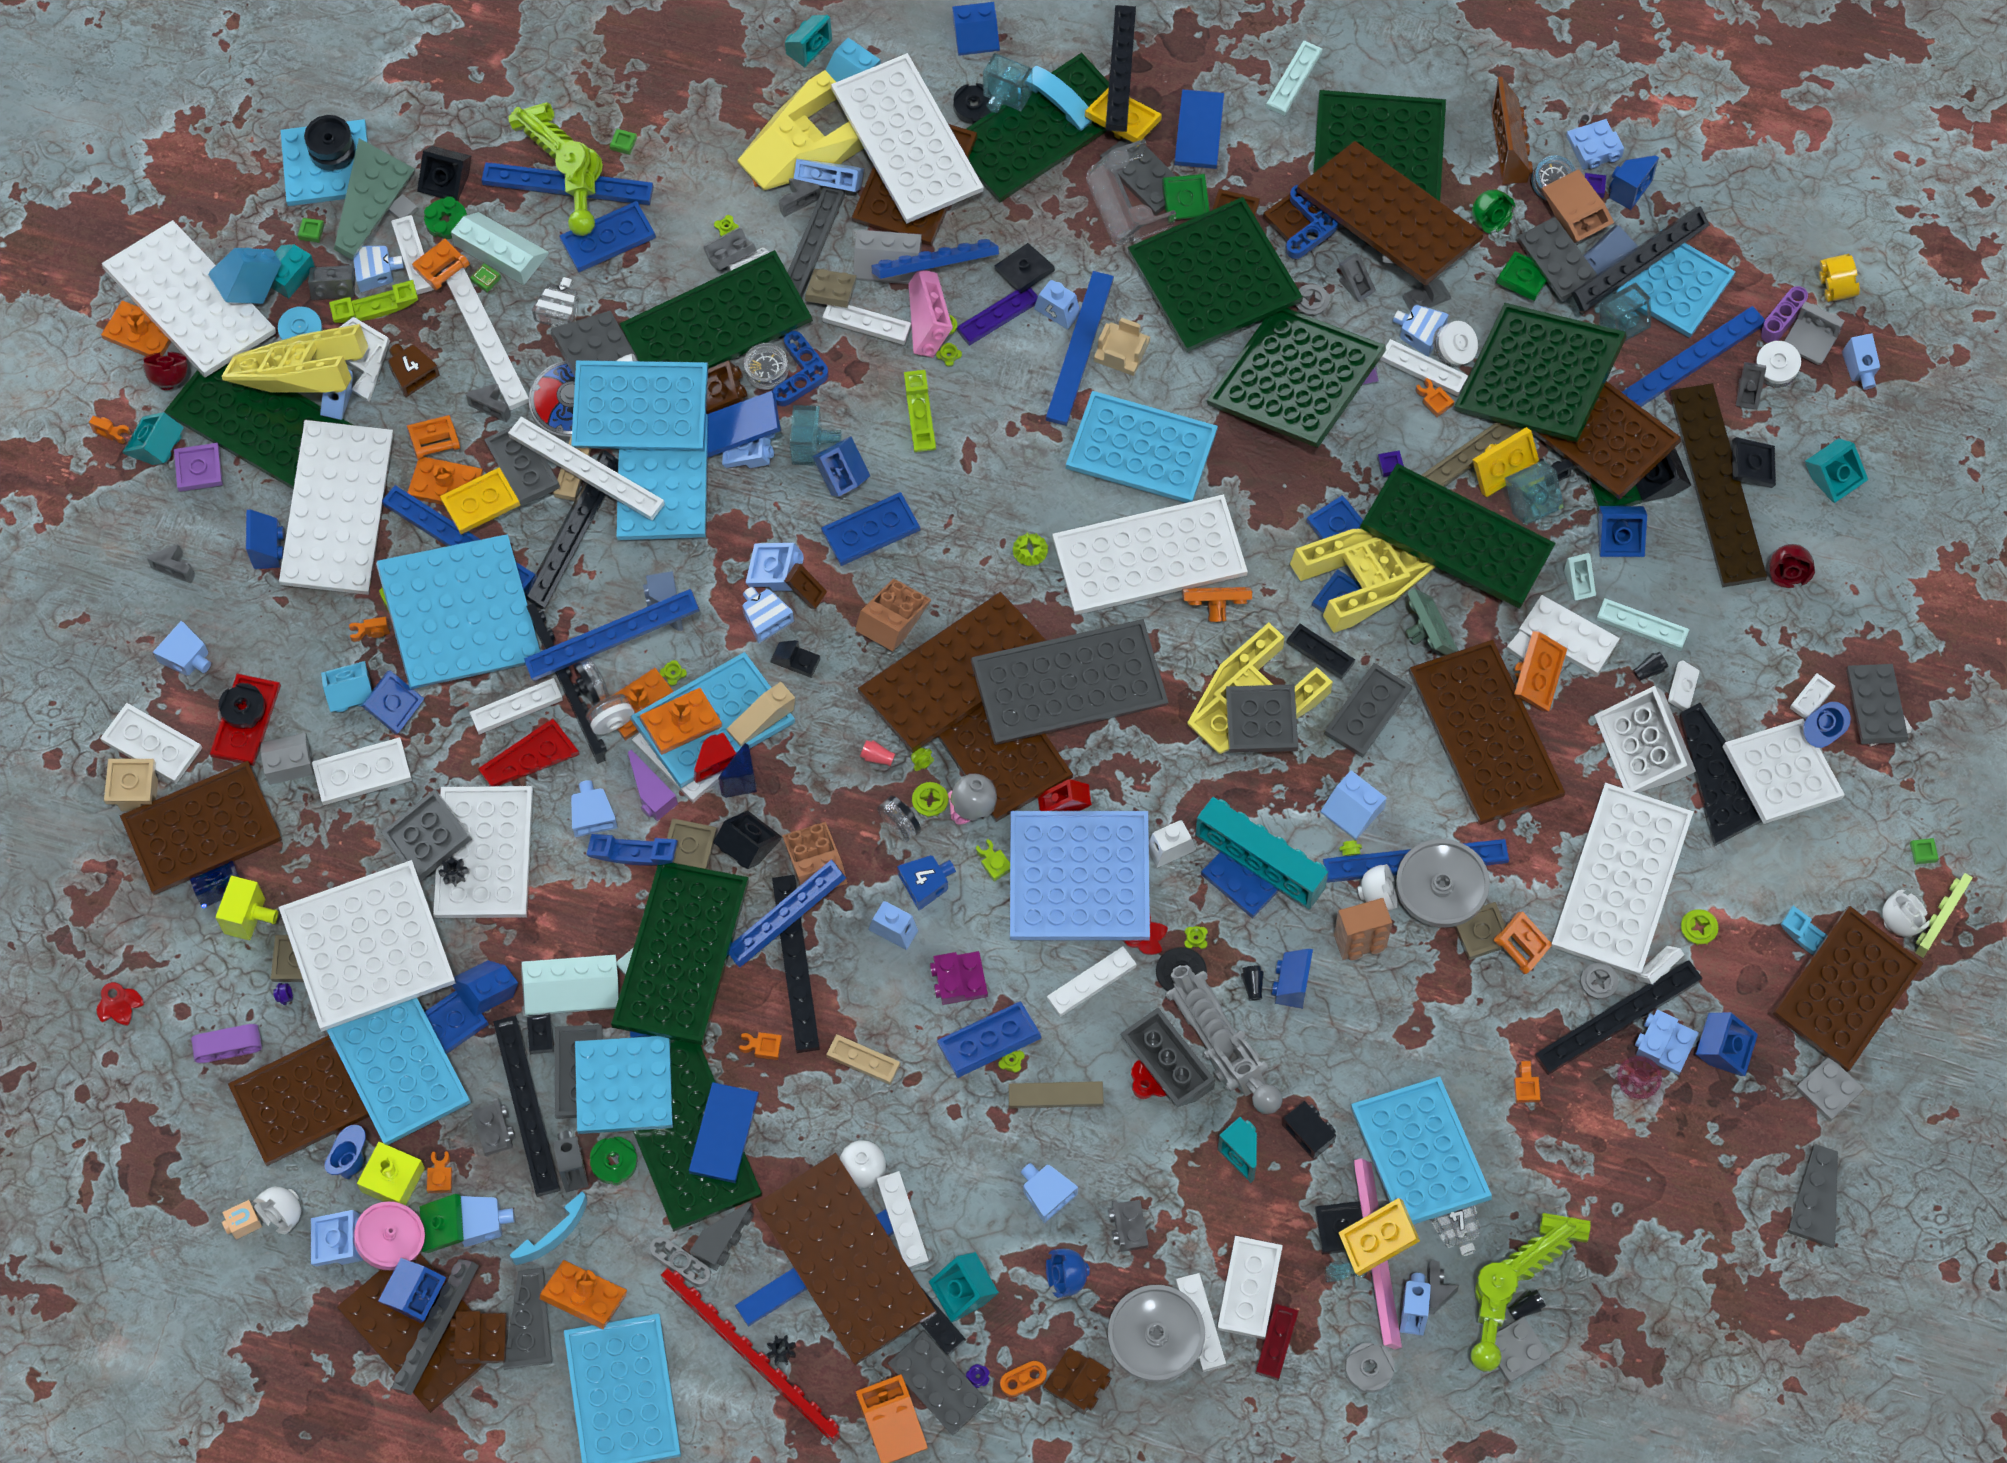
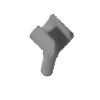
M1593 103L1587 113H1581L1578 123L1580 124L1581 120L1586 119L1588 120L1586 125L1591 124V116L1598 104Z

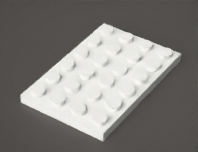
M532 786L441 787V797L472 840L452 855L457 861L462 858L463 866L468 868L469 872L464 874L465 882L457 883L456 887L450 882L445 885L443 882L444 877L440 876L438 870L443 869V865L441 864L436 868L434 918L527 917L533 803Z

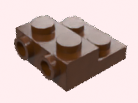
M729 360L708 369L706 414L745 401L744 398L747 397V391L740 384L739 380L743 378L741 369Z
M457 1311L456 1318H451V1333H455V1342H450V1356H454L455 1362L457 1364L505 1363L506 1313L481 1314L480 1311Z
M1069 1347L1043 1386V1390L1084 1415L1088 1409L1090 1411L1093 1410L1099 1399L1096 1397L1101 1389L1105 1391L1112 1378L1109 1377L1110 1369L1090 1357L1089 1359Z

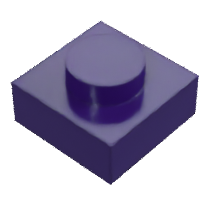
M1585 173L1584 177L1599 197L1604 198L1607 175Z
M1400 450L1378 454L1377 459L1382 477L1390 476L1397 463L1404 466Z

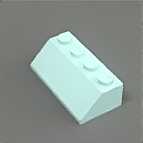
M479 212L463 216L451 231L454 246L522 285H525L549 254L548 251Z
M616 955L522 962L521 977L525 1016L616 1009L619 999Z

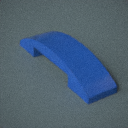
M591 834L586 855L591 858L620 864L662 865L673 862L678 841L676 839L655 838L654 841L615 839L613 835Z

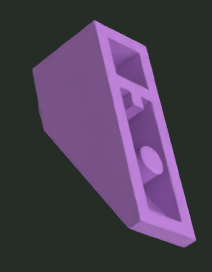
M630 750L628 755L642 803L641 809L649 818L652 816L658 821L678 804L676 795Z

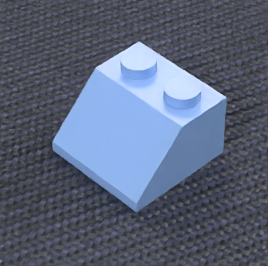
M1351 770L1336 786L1320 813L1353 839L1357 840L1385 809L1387 797Z

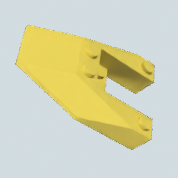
M826 70L808 80L774 114L739 157L738 163L763 190L788 184L790 178L794 179L796 159L841 164L864 149L850 122L824 136L808 119V117L837 99L831 89V84L836 83V81Z
M360 324L300 334L233 356L221 377L224 381L268 392L326 393L334 391L338 393L344 391L352 379L345 360L351 359L356 361L361 359L368 349V344Z
M1351 529L1296 548L1290 562L1300 581L1348 565L1361 585L1362 589L1328 601L1323 617L1334 633L1356 625L1394 602L1436 568V566L1363 529Z
M1269 622L1220 664L1187 722L1218 754L1229 751L1226 686L1273 685L1258 670L1283 649L1285 637ZM1317 667L1295 686L1297 718L1315 708L1331 693L1333 682Z

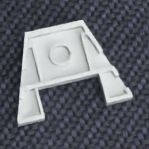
M353 317L340 327L360 324L368 344V349L361 359L356 361L350 359L345 360V362L363 372L351 390L354 394L369 402L390 340L387 336Z

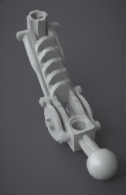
M1179 965L1174 968L1171 974L1174 988L1166 992L1165 996L1170 1001L1172 999L1175 1001L1187 1022L1196 1030L1208 1050L1203 1052V1056L1205 1059L1211 1060L1217 1080L1219 1082L1222 1081L1230 1092L1238 1088L1245 1096L1253 1093V1105L1260 1113L1267 1115L1275 1113L1281 1107L1283 1100L1280 1090L1273 1085L1265 1084L1261 1073L1268 1070V1064L1264 1061H1259L1260 1056L1254 1048L1252 1049L1247 1041L1244 1040L1246 1038L1244 1032L1240 1030L1236 1033L1223 1014L1219 1001L1205 981L1208 979L1207 973L1201 971L1195 975L1188 965ZM1234 1052L1237 1059L1230 1063L1227 1057Z

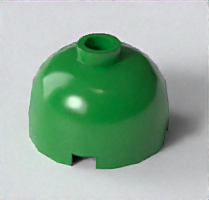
M1487 190L1480 194L1473 204V219L1476 225L1486 233L1492 234L1490 231L1495 229L1496 232H1499L1511 221L1514 215L1511 212L1512 206L1515 207V202L1513 198L1500 190Z

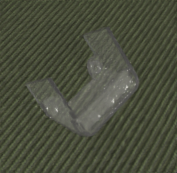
M1145 139L1112 150L1087 171L1086 181L1111 241L1118 245H1123L1174 227L1175 210L1154 217L1151 208L1146 205L1132 207L1117 172L1126 168L1129 161L1144 157Z

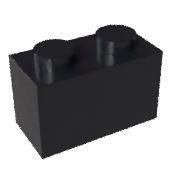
M1303 1101L1283 1118L1282 1126L1314 1160L1335 1143L1336 1130L1329 1122L1325 1123L1319 1117L1320 1113L1314 1105H1308L1306 1101Z

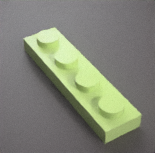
M1964 873L1961 880L1958 878L1954 880L1949 889L1952 891L1951 896L1943 898L1938 906L1941 912L1938 916L1933 914L1929 921L1928 927H1930V930L1927 934L1922 932L1915 943L1919 945L1916 951L1917 955L1924 958L1973 877Z

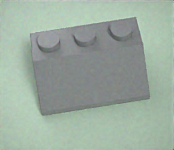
M857 230L854 255V275H856V280L909 284L916 272L880 279L872 274L871 265L878 264L880 260H898L900 256L904 255L917 256L918 253L922 252L921 234Z

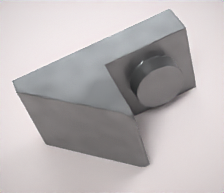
M790 178L789 184L792 194H786L779 200L780 212L783 217H786L818 201L821 194L820 186L815 183Z
M1354 253L1338 264L1343 273V277L1339 281L1356 301L1360 302L1376 291L1360 254Z
M1433 279L1426 286L1423 284V286L1403 294V300L1410 312L1415 305L1431 308L1451 299L1448 290L1442 280Z
M1744 362L1742 375L1739 379L1736 406L1758 409L1766 365Z
M498 384L469 391L466 394L470 407L506 423L511 417L507 403L498 399L500 396Z
M178 544L150 554L147 557L151 568L188 583H192L195 577L191 565L180 560L183 552Z
M1430 1261L1428 1265V1283L1431 1284L1428 1314L1431 1315L1452 1298L1459 1288V1285H1440L1444 1284V1269H1440V1261Z

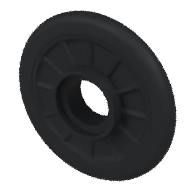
M1177 947L1166 951L1160 957L1156 966L1157 980L1166 991L1174 988L1171 974L1173 969L1179 965H1188L1195 975L1201 971L1207 973L1205 961L1200 954L1186 947Z

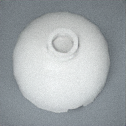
M1387 864L1370 868L1364 874L1362 886L1358 887L1360 899L1366 902L1384 898L1386 907L1390 911L1398 907L1397 889L1393 888L1392 882L1395 880Z
M1898 890L1884 904L1882 909L1884 925L1888 931L1896 935L1912 937L1928 927L1930 923L1929 921L1926 922L1925 919L1928 913L1916 896L1913 894L1907 896L1903 893L1906 890Z
M858 1140L852 1142L844 1148L840 1156L841 1162L858 1189L876 1186L878 1184L877 1178L884 1176L886 1173L884 1153L876 1144L870 1141Z
M271 1187L264 1190L253 1200V1202L257 1203L254 1206V1210L260 1219L268 1226L270 1222L279 1227L276 1232L285 1235L296 1226L301 1215L299 1197L291 1189Z

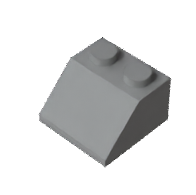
M306 733L261 742L263 769L269 785L314 775Z

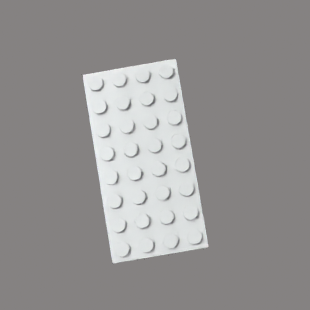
M908 53L831 84L835 97L906 224L983 192L984 187Z
M173 220L102 263L103 269L204 377L209 376L228 364L233 356L249 351L276 334L275 327L252 303L225 302L208 275L210 270L216 265Z
M310 420L304 421L279 578L280 585L369 595L393 430Z
M1224 494L1052 534L1074 615L1178 592L1186 588H1195L1247 576L1248 573Z
M1605 783L1551 947L1597 963L1606 964L1633 975L1641 974L1694 811Z

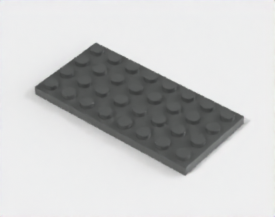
M1144 619L972 657L970 660L994 745L1158 708L1169 703Z

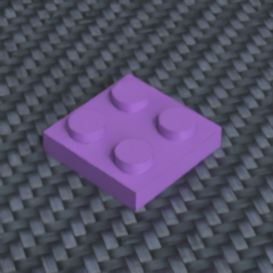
M218 443L174 449L177 488L179 492L223 485Z

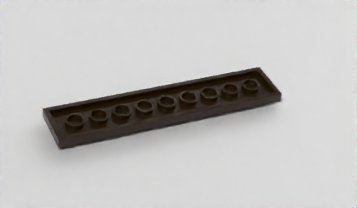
M1713 383L1670 390L1669 396L1722 588L1766 581L1767 574L1741 481L1733 479L1732 449Z

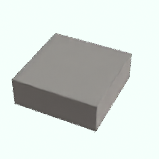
M403 194L388 209V212L397 219L414 215L418 211V207Z

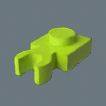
M987 839L986 845L988 849L982 850L977 845L976 853L978 856L985 858L981 861V865L995 882L1010 872V862L1001 849L994 852L992 841Z

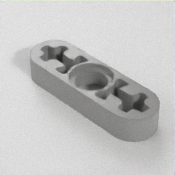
M658 1237L651 1242L650 1251L655 1260L673 1272L677 1271L695 1287H705L711 1280V1273L705 1264L667 1238ZM665 1244L666 1251L671 1254L669 1261H666L668 1255L661 1251L657 1254V1245L661 1247ZM679 1256L687 1259V1264L683 1268L674 1266V1260ZM692 1263H694L693 1270L698 1273L702 1270L704 1271V1279L699 1278L695 1280V1274L690 1271Z

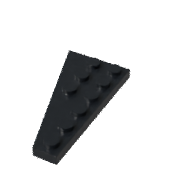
M1698 703L1680 713V720L1689 754L1696 770L1695 776L1715 847L1761 823L1762 820L1723 749L1726 740L1702 704Z

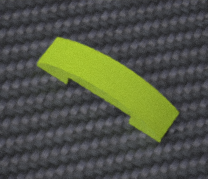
M410 280L392 285L393 290L353 301L350 297L329 302L334 323H346L353 317L360 321L371 320L408 307L418 300L414 281Z
M926 370L904 372L914 453L936 450Z

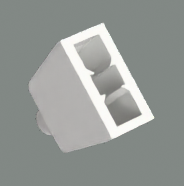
M1182 820L1152 833L1149 841V854L1157 868L1196 851L1194 842Z

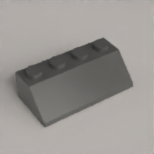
M1159 1007L1120 1034L1177 1108L1196 1102L1214 1089L1215 1078Z

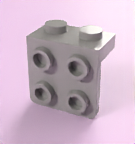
M1805 301L1797 321L1784 342L1793 345L1801 357L1821 365L1838 338L1845 320L1836 314L1822 310L1816 304H1810Z

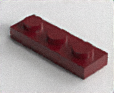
M1275 1304L1255 1374L1279 1381L1299 1310Z

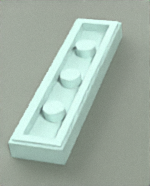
M1306 41L1302 42L1266 103V108L1281 115H1286L1322 54V48Z
M1604 598L1596 619L1597 621L1679 651L1682 650L1689 632L1688 628Z

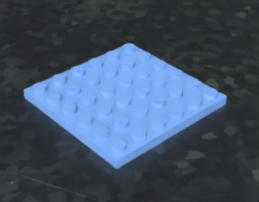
M1011 811L1010 940H1150L1148 811Z

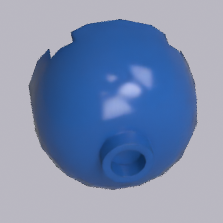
M1071 1249L1050 1251L1049 1254H1052L1051 1259L1046 1260V1275L1049 1287L1053 1285L1056 1292L1053 1293L1054 1296L1063 1298L1080 1292L1090 1273L1088 1264L1078 1252Z

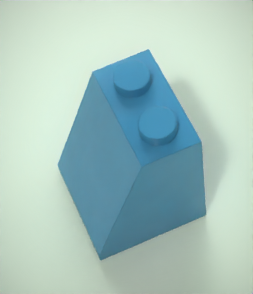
M234 248L210 270L208 275L225 302L263 304L281 262L274 251L267 248Z

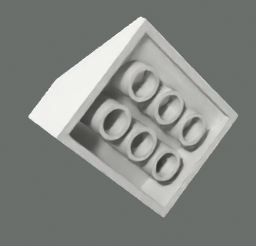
M1653 686L1594 715L1624 789L1638 793L1675 782L1696 772L1666 696L1658 687Z

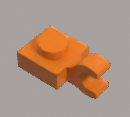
M93 415L89 421L93 433L109 440L115 439L120 444L125 443L124 438L120 434L127 433L130 435L131 433L130 429L125 425L113 427V423L105 417L98 418Z
M386 617L366 619L364 623L349 624L351 631L358 630L357 634L350 635L353 642L360 641L365 635L380 638L390 634Z
M1521 1061V1065H1519L1520 1077L1514 1079L1516 1103L1540 1102L1539 1077H1531L1530 1061Z

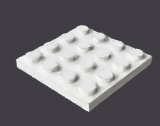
M1803 718L1725 742L1723 745L1726 755L1763 824L1841 800L1845 796L1820 748L1810 745L1805 739V721Z

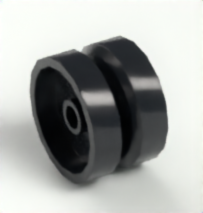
M336 115L319 116L306 127L304 139L310 159L315 166L323 170L333 171L341 169L351 162L356 149L350 127L344 119Z

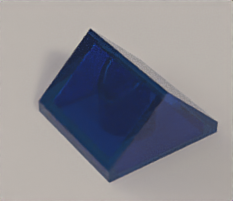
M744 743L718 777L721 795L725 798L757 792L750 749L746 743Z
M233 861L190 879L194 893L202 908L222 900L231 876L240 878Z

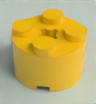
M1844 254L1820 260L1821 271L1819 272L1821 284H1826L1827 287L1825 289L1827 302L1859 295V282L1856 283V276L1858 274L1852 255Z

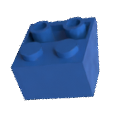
M852 436L812 456L831 496L839 497L858 487L870 477Z
M400 1258L378 1302L422 1323L446 1277L425 1266Z

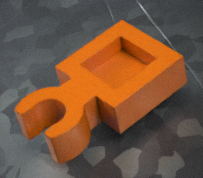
M1425 379L1424 384L1428 387L1426 389L1421 388L1419 384L1416 385L1417 394L1425 396L1423 404L1436 417L1454 405V400L1441 387L1433 388V383L1430 379Z
M758 1032V1037L753 1038L748 1033L741 1034V1039L749 1041V1044L747 1046L739 1045L740 1052L749 1053L754 1050L755 1057L779 1059L782 1035Z
M445 1151V1157L441 1161L436 1160V1152L431 1154L434 1168L427 1169L428 1193H452L453 1170L451 1167H446L450 1162L448 1151Z

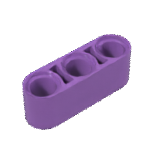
M1801 286L1791 288L1766 318L1761 331L1763 341L1766 343L1779 341L1796 320L1803 304L1808 299V292L1805 288Z
M246 1024L201 1033L191 1038L193 1056L196 1063H207L252 1054L262 1049L259 1026L256 1024Z

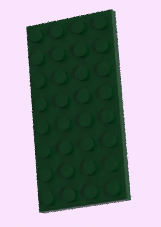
M1082 52L1051 72L1068 85L1088 107L1109 88V81ZM1028 87L966 128L967 130L977 132L978 136L968 160L981 183L1000 203L1107 132V130L1095 122H1091L1082 131L1078 130L1066 119V114L1042 93L1039 91L1035 93Z
M773 250L619 324L640 362L708 363V369L804 326L812 322L813 319L777 252Z
M228 364L207 377H204L197 370L164 412L176 422L212 443H218L219 447L293 490L304 421L353 425L344 419L340 420L320 415L321 406L297 392H268L224 381L221 376Z
M1398 463L1360 526L1361 529L1519 609L1556 544Z
M677 863L657 866L611 1022L612 1028L698 1045L704 1044L748 887V877Z
M670 1039L673 1128L633 1130V1133L671 1228L675 1232L762 1196V1193L745 1152L743 1153L736 1183L689 1173L712 1082H716L701 1045Z

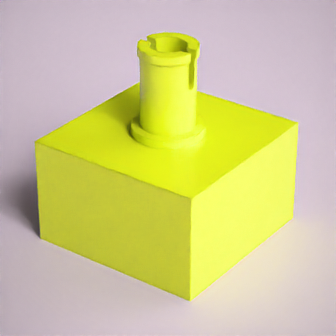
M235 876L230 877L215 917L224 934L250 941L258 920L273 925L276 923L278 910L263 907L266 899L258 882Z
M378 1142L357 1185L362 1193L383 1202H397L406 1206L425 1167L420 1159Z

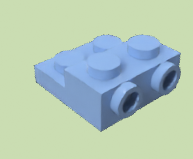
M1607 119L1567 131L1566 137L1583 170L1593 169L1603 163L1615 162L1622 158L1624 147L1616 131H1612Z
M775 433L723 452L722 465L725 468L747 465L749 468L770 465V458L774 457V450L770 443L771 439L775 437Z
M795 543L754 544L746 584L749 587H770L772 591H793L784 580L795 563H803L804 556L802 551Z
M1657 1009L1655 1015L1650 1013L1644 1025L1648 1027L1646 1034L1640 1033L1635 1046L1639 1047L1636 1055L1679 1075L1699 1032L1677 1023L1679 1019Z
M350 1210L311 1218V1265L316 1267L332 1263L344 1265L363 1261L354 1244V1230L361 1215L360 1213Z

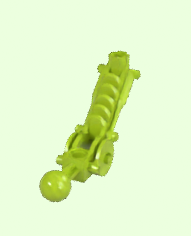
M548 102L525 109L516 107L511 112V115H509V123L512 129L515 131L524 129L523 132L530 136L545 152L549 153L555 159L556 167L559 171L565 174V192L574 197L575 211L572 212L568 219L569 229L577 236L590 234L594 229L595 219L590 211L587 210V196L595 194V181L602 172L603 164L601 158L596 151L588 148L585 144L573 141L556 124L548 123L554 118V111Z
M1542 1213L1539 1235H1544L1543 1237L1531 1238L1528 1241V1245L1518 1248L1520 1252H1514L1509 1255L1510 1259L1503 1260L1501 1263H1490L1478 1272L1475 1297L1480 1304L1478 1323H1483L1481 1342L1476 1344L1471 1352V1361L1477 1369L1489 1372L1495 1370L1501 1363V1351L1495 1344L1497 1328L1503 1325L1506 1306L1511 1302L1513 1294L1516 1293L1518 1281L1530 1280L1535 1276L1534 1273L1541 1272L1544 1269L1543 1266L1549 1265L1554 1261L1552 1258L1560 1257L1563 1254L1562 1251L1569 1250L1572 1247L1569 1241L1587 1243L1591 1221Z

